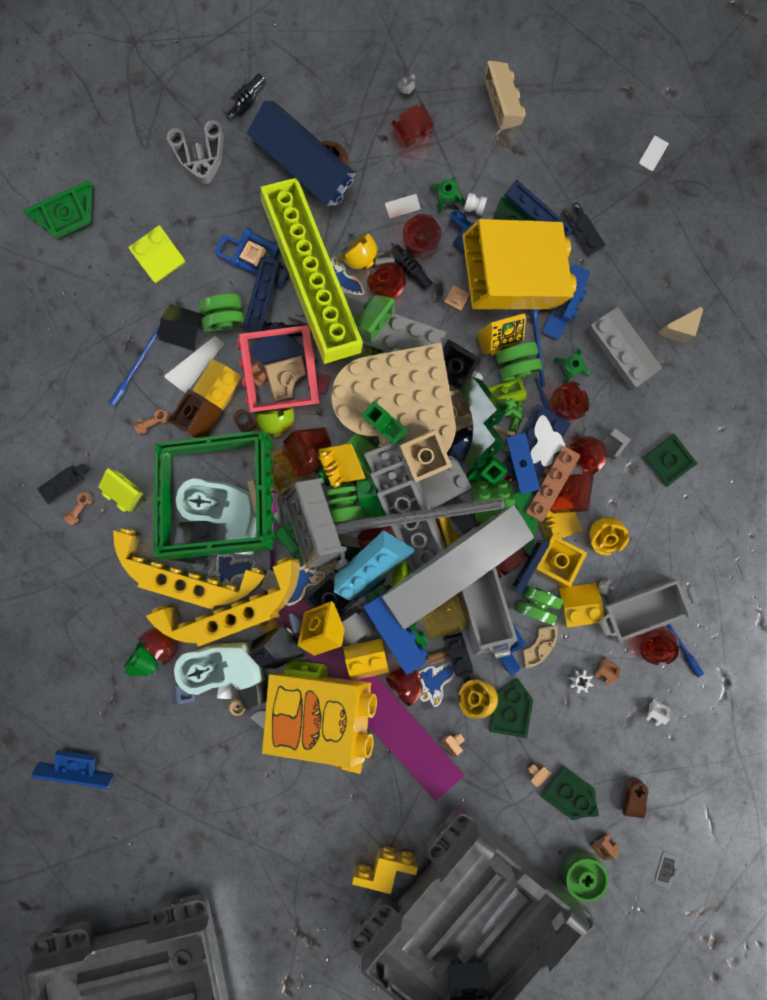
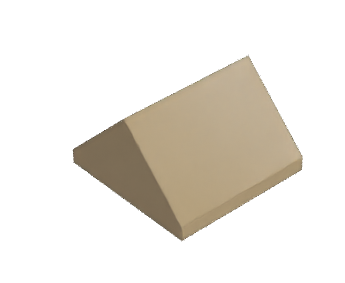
M702 307L666 325L657 333L659 336L675 341L688 342L696 336L703 312Z

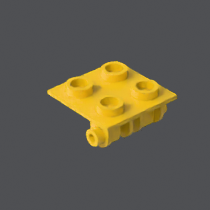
M352 443L319 449V460H321L324 466L323 469L327 470L325 474L329 475L330 486H333V488L340 487V483L366 478Z
M569 495L556 499L544 521H538L546 541L552 535L562 539L582 531Z

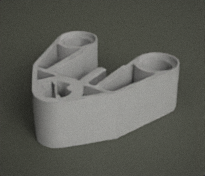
M210 120L205 124V141L209 158L206 159L203 144L195 143V145H192L194 162H192L190 150L183 132L177 128L169 130L167 140L184 171L202 184L210 183L222 161L224 133L220 124L215 120ZM212 130H218V132L215 135L210 134ZM177 137H180V138H181V140H180L179 142H177V143H174V142H173V140H174L175 138H177Z

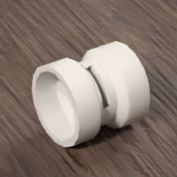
M469 192L464 211H475L476 215L482 216L487 197L481 196L478 198L474 193Z

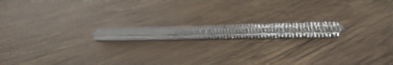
M499 497L498 500L497 498L496 500L491 498V501L486 499V502L484 499L481 502L479 500V503L474 501V504L471 501V504L470 502L469 504L467 502L466 505L465 503L464 505L459 503V506L454 504V507L452 504L449 507L447 505V508L442 506V509L440 506L437 509L435 507V510L434 508H430V510L428 508L425 511L423 509V512L421 509V511L418 510L417 512L416 510V512L411 511V513L409 511L406 514L402 512L399 515L395 513L392 516L390 514V516L385 515L384 517L383 515V517L378 516V518L376 516V518L360 519V521L358 519L353 520V522L352 520L351 522L346 521V523L345 521L344 523L339 522V524L335 523V529L337 534L355 532L357 530L362 531L364 529L369 530L371 528L440 519L442 517L447 518L454 515H466V513L471 514V512L479 513L486 510L504 509L505 503L502 497L501 499Z

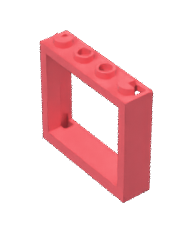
M309 325L239 334L237 347L242 352V358H239L241 370L244 369L245 377H242L243 388L247 389L248 396L245 397V403L247 408H250V412L318 404L321 402L312 334ZM302 332L311 398L257 404L248 339Z

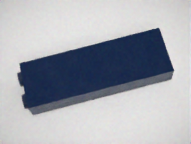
M275 101L263 102L246 134L327 206L339 204L344 197L345 190L352 185L356 172Z

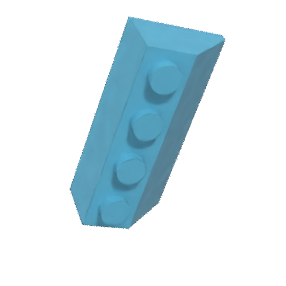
M382 531L334 575V592L349 601L365 596L413 554L415 549L386 531Z

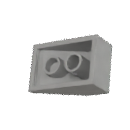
M452 456L448 457L452 465L451 468L420 480L431 509L456 499L472 489L459 462Z

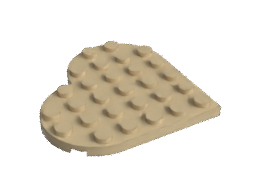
M441 343L358 358L344 366L335 378L331 391L332 406L340 422L351 431L366 436L378 435L381 446L390 443L387 438L361 417L370 404L375 401L409 430L402 439L403 443L420 434L436 429L446 453L450 449L455 437L456 424Z

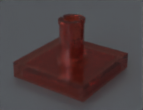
M591 473L569 475L550 511L552 513L589 511L594 476Z

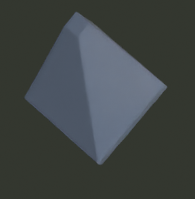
M294 612L290 613L289 619L293 633L300 632L302 620Z
M174 685L173 704L179 705L196 701L195 694H188L179 685Z

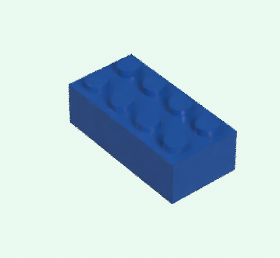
M383 592L364 604V609L402 669L408 675L427 662L425 657L428 655L421 644L417 645L414 641L417 638L411 627L402 629L382 599Z

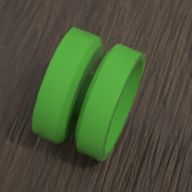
M215 295L198 302L200 313L206 315L201 319L204 331H225L244 325V315L238 311L242 307L239 295Z
M536 342L513 346L495 354L499 365H507L500 371L502 381L523 378L543 370L541 359L532 358L539 352Z
M526 586L521 595L531 600L529 604L524 601H518L515 611L555 626L558 616L548 611V607L560 610L564 600L542 589Z
M585 851L575 852L563 864V881L570 894L577 900L594 902L602 898L606 893L609 885V876L599 858L594 854Z

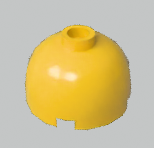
M367 232L366 236L364 234L347 247L349 251L346 254L343 251L339 256L349 268L359 270L365 267L368 269L375 263L373 259L377 255V244L369 232Z
M606 516L592 524L589 531V539L595 552L601 555H612L611 552L616 550L619 552L628 544L629 534L621 520Z
M480 679L469 680L460 689L461 702H459V706L467 717L475 719L485 718L496 709L498 695L495 688L489 682Z

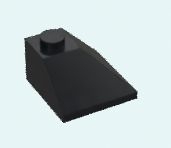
M281 624L253 640L249 656L260 668L277 669L305 654L306 651L298 646V640L289 632L284 624Z

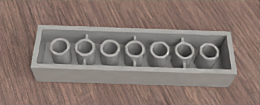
M296 293L288 318L291 322L302 324V326L309 325ZM345 296L353 319L358 313L361 315L365 310L363 307L365 303ZM393 314L372 344L361 336L363 341L362 347L367 349L371 347L373 351L383 354L384 351L392 352L395 348L405 350L437 343L442 344L446 332Z

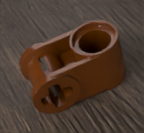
M240 409L234 413L233 420L241 433L261 430L258 423L247 410ZM242 413L248 416V420L244 424L238 421V417Z
M638 778L630 779L627 783L622 811L624 816L644 819L649 791L647 786Z

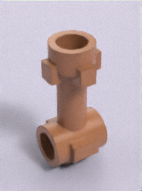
M159 408L153 417L145 421L139 419L133 425L138 434H144L147 432L146 428L158 422L167 423L170 415L168 411H163Z
M78 493L77 504L71 512L66 511L63 520L74 525L80 520L77 516L85 504L90 505L93 502L91 493Z

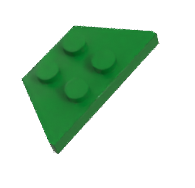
M90 180L84 181L24 209L23 212L58 239L91 223L92 183Z

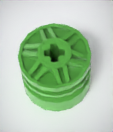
M341 485L338 488L331 487L329 490L323 491L325 497L331 496L332 500H327V504L333 505V509L329 511L334 524L366 518L362 506L355 504V501L359 500L358 495L354 496V492H358L356 485Z

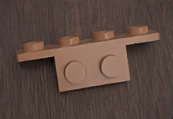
M565 446L561 449L554 463L545 468L542 474L544 477L541 482H538L540 490L532 491L534 492V498L526 514L540 522L544 521L580 458L578 453Z

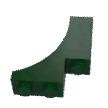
M472 376L459 389L469 405L473 419L472 443L464 461L468 467L479 469L484 467L487 461L497 454L505 444L493 426L502 420L506 412L485 383Z

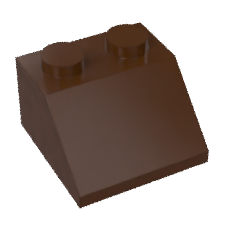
M188 389L168 421L194 438L208 437L210 430L220 418L223 410Z

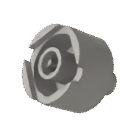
M360 604L359 609L355 606L340 616L345 629L343 644L345 646L358 644L359 639L364 635L368 637L376 631L374 629L375 624L364 609V604Z

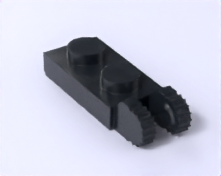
M575 202L573 208L579 218L574 220L568 208L563 210V214L569 226L573 228L572 232L589 257L606 245L587 214H584L580 204Z

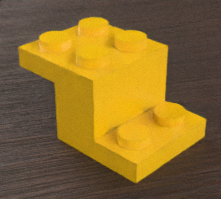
M389 846L379 847L374 870L364 864L355 865L352 885L391 894L396 871L416 875L418 869L417 856H414L409 851L397 852Z

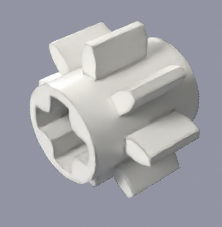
M584 669L582 673L574 670L575 675L573 677L569 676L573 682L569 686L571 688L577 687L576 692L578 694L581 690L588 693L587 688L593 686L590 683V679L593 676H585L586 670ZM580 677L585 679L583 680V685L577 684L580 682Z

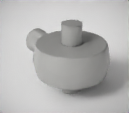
M410 74L409 77H402L398 82L397 86L400 93L410 94L415 88L414 74Z
M602 579L598 585L599 593L606 597L607 602L612 601L611 595L613 590H615V586H613L611 579Z

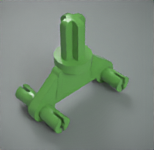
M513 398L501 399L498 402L506 412L504 416L512 418L509 429L517 431L519 422L523 419L522 412L525 404L522 402H517L516 404Z

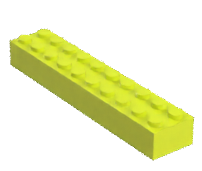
M293 178L262 186L261 202L323 363L326 364L360 354L363 341L298 179Z

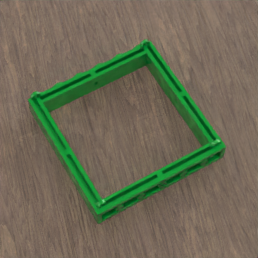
M258 430L154 443L153 557L160 560L272 550V543L275 541L272 531V524L274 523V514L272 512L274 496L271 493V485L274 483L273 475L271 474V466H273L271 447L273 446V440L266 431ZM255 446L256 537L171 546V456Z

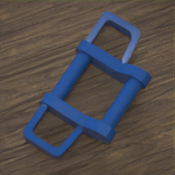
M246 227L241 241L223 235L214 253L216 256L229 262L230 265L238 266L257 276L258 268L241 260L239 257L248 240L250 241L251 239L270 249L271 252L268 259L279 261L277 257L280 249L277 242L273 243L253 233L252 229ZM226 241L239 245L232 259L220 253ZM280 262V267L286 271L281 281H276L275 286L282 288L289 276L286 265Z

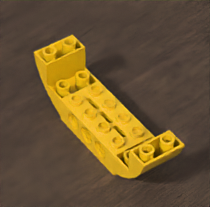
M128 528L113 531L114 546L120 563L129 576L139 583L138 587L213 610L220 605L238 601L253 593L261 586L266 577L264 569L252 567L245 570L241 587L231 583L222 585L221 580L215 578L202 579L203 575L194 572L186 574L184 569L178 567H170L169 569L166 568L165 563L151 561L149 563L147 562L148 558L136 557L135 554L141 536L136 535L137 531ZM163 574L167 578L166 583L162 581ZM181 580L185 582L184 589L180 586ZM200 585L204 588L203 595L198 590Z
M287 557L277 561L278 565L274 566L273 570L280 587L268 590V595L261 593L249 597L250 602L247 599L231 604V609L229 606L213 611L214 615L212 613L195 618V621L191 620L184 623L181 621L176 606L169 607V605L154 608L151 610L152 614L146 617L155 628L172 639L186 643H197L198 647L278 617V612L288 603L297 586L300 560H293L292 557Z

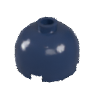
M471 426L472 429L470 430L466 427L455 433L454 441L447 452L448 456L454 457L459 462H463L466 459L472 443L473 426Z

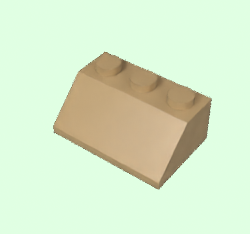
M488 61L484 80L500 131L521 125L526 112L524 106L520 105L519 89L518 87L515 88L513 83L515 80L513 70H509L508 63Z

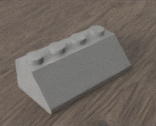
M618 307L586 329L630 390L638 387L662 369Z

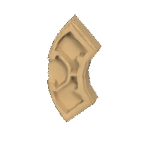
M557 624L555 626L537 627V636L530 646L521 649L525 669L540 664L550 654L557 640Z

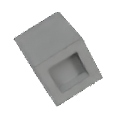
M614 428L601 443L599 450L610 458L616 459L631 439Z

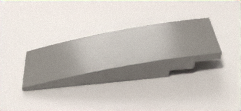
M402 440L397 446L390 442L364 454L372 471L370 475L378 490L377 496L386 516H390V514L392 516L395 513L399 515L402 512L406 514V512L409 513L410 511L411 513V511L416 512V510L418 512L421 509L423 512V509L425 511L428 508L430 510V505L420 481L415 483L400 448V445L403 444ZM435 519L391 526L397 539L415 549V552L406 559L412 573L446 548Z
M510 505L497 516H492L480 526L473 527L381 597L402 629H406L471 585L535 537L515 505Z

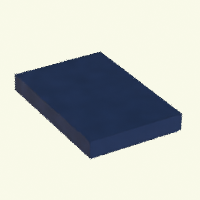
M274 322L268 330L282 328ZM289 334L261 337L250 350V353L264 365L302 355L307 372L304 347ZM304 376L300 377V378L297 380V382L295 383L294 388H295V387L298 385V383L304 378Z
M537 541L532 550V555H529L511 590L519 594L523 593L550 545L548 541Z

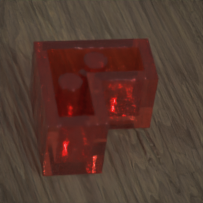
M325 427L295 430L283 441L295 476L312 474L322 464L321 460H319V449L327 448L331 445Z

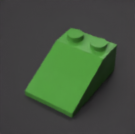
M375 295L373 299L369 298L363 306L365 310L361 315L358 313L354 318L360 336L371 344L394 314L395 300L393 298Z

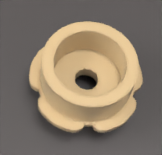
M237 697L232 698L228 705L229 712L235 716H240L247 710V708H243Z

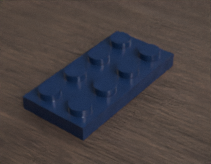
M537 404L520 434H526L531 453V450L538 441L535 436V425L541 415L546 416L553 431L558 432L562 439L571 423ZM509 453L503 463L508 471L506 475L517 481ZM521 460L519 463L521 467H525L526 465L525 461ZM541 460L534 463L538 481L547 467L542 465Z

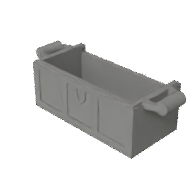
M313 472L306 481L296 482L283 499L306 569L334 563L335 569L341 570L347 564V559L345 558L347 548L342 547L321 487L324 480L319 478L318 473Z
M494 567L456 594L473 655L490 652L494 659L509 656L511 654L510 647L518 639L496 567Z
M671 578L604 603L605 616L598 622L604 636L610 635L613 641L621 643L626 639L644 634L682 618L691 617L690 608L699 599L694 586H681L679 579ZM685 589L687 590V593L691 600V604H688L687 599L683 592V590Z

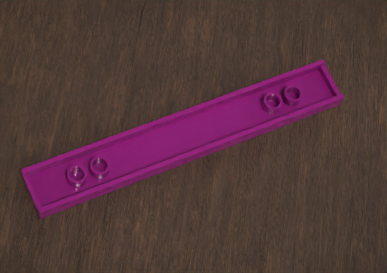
M265 590V591H263L262 593H265V595H268V593H267L268 590ZM302 598L291 606L285 605L278 612L279 616L274 618V620L279 625L284 624L292 631L289 614L294 612L303 621L304 612L312 608ZM300 632L293 633L294 637L299 641ZM343 642L341 647L316 656L306 651L305 655L312 663L325 664L327 666V677L351 680L345 661L343 648L345 645ZM377 675L356 680L371 682L370 693L375 694L377 697L376 712L372 718H368V726L436 802L464 777V773Z

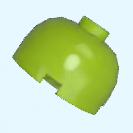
M293 407L255 412L260 429L268 434H272L273 437L283 436L284 432L288 431L294 423Z

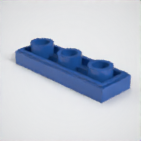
M522 433L507 437L506 442L520 494L540 490L526 434ZM521 460L525 461V467L520 466Z

